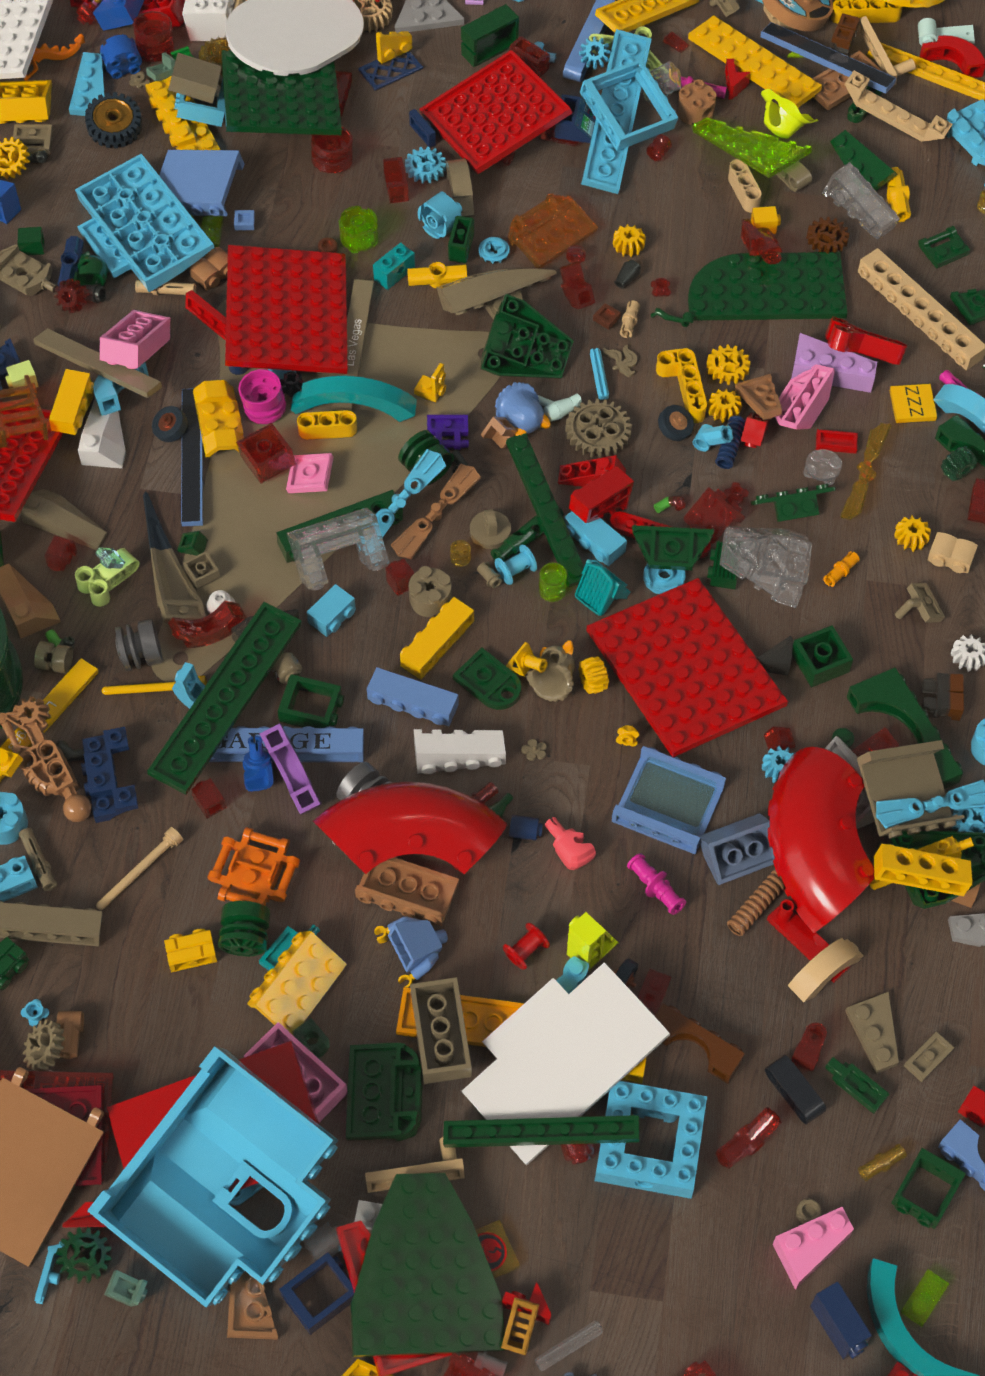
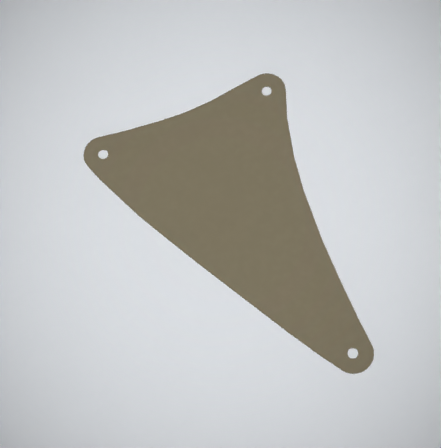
M224 300L217 308V311H219L225 317L226 300ZM367 323L358 377L378 380L412 395L417 399L415 416L399 422L378 409L353 404L352 412L356 414L357 433L354 436L309 440L299 436L298 416L307 412L337 411L332 410V403L315 406L295 414L291 411L293 396L290 397L284 393L286 410L280 419L269 424H257L250 421L245 414L238 387L246 374L262 368H248L244 374H232L229 371V367L225 366V340L218 335L220 380L227 381L234 388L247 453L242 455L235 449L219 450L210 457L203 487V526H193L192 532L200 531L208 539L204 552L207 551L215 563L220 577L196 589L185 572L202 600L206 620L204 624L162 623L158 639L163 663L151 666L158 678L164 682H176V673L184 665H178L173 661L174 655L178 652L186 653L188 655L187 663L194 665L197 676H202L229 653L263 602L277 608L342 545L329 547L318 554H311L299 561L287 563L277 544L276 532L393 490L395 493L404 484L410 471L398 461V455L401 448L412 436L420 431L427 430V415H469L500 378V376L480 369L481 358L478 352L485 347L489 332L439 330ZM440 363L444 364V372L446 373V391L444 395L440 396L436 403L415 395L414 388L422 375L431 378ZM296 371L298 375L302 374L304 383L318 378L337 376V373ZM442 436V440H448L450 436ZM332 453L334 458L327 491L288 494L286 487L293 455ZM185 554L183 562L195 557V555ZM218 590L227 592L235 600L234 612L225 618L211 616L206 608L210 595Z

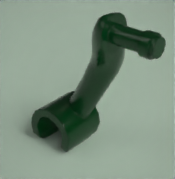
M656 308L655 312L650 315L652 318L658 315L664 320L681 323L683 327H688L689 323L694 322V314L691 312H685L683 318L669 315L660 308Z

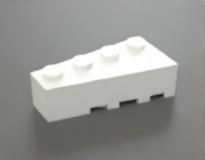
M414 729L418 774H433L437 771L454 772L457 769L465 768L474 770L484 766L499 767L506 764L503 730H474L472 734H467L463 730H454L451 734H442L441 730H432V734L422 733V729Z

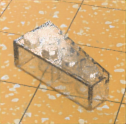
M850 162L833 173L822 192L826 197L831 196L836 206H843L848 211L847 215L852 219L857 218L860 226L877 240L894 229L900 220L897 213L888 206L884 198L873 189L872 185L865 180L859 170Z

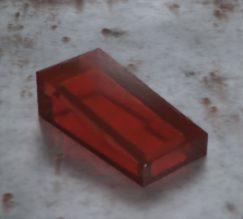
M672 31L663 40L665 44L680 53L689 46Z

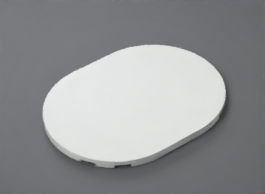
M247 0L230 13L226 22L225 35L231 51L252 68L259 71L274 72V75L288 76L293 73L303 75L326 66L356 47L362 36L364 23L359 8L352 0Z

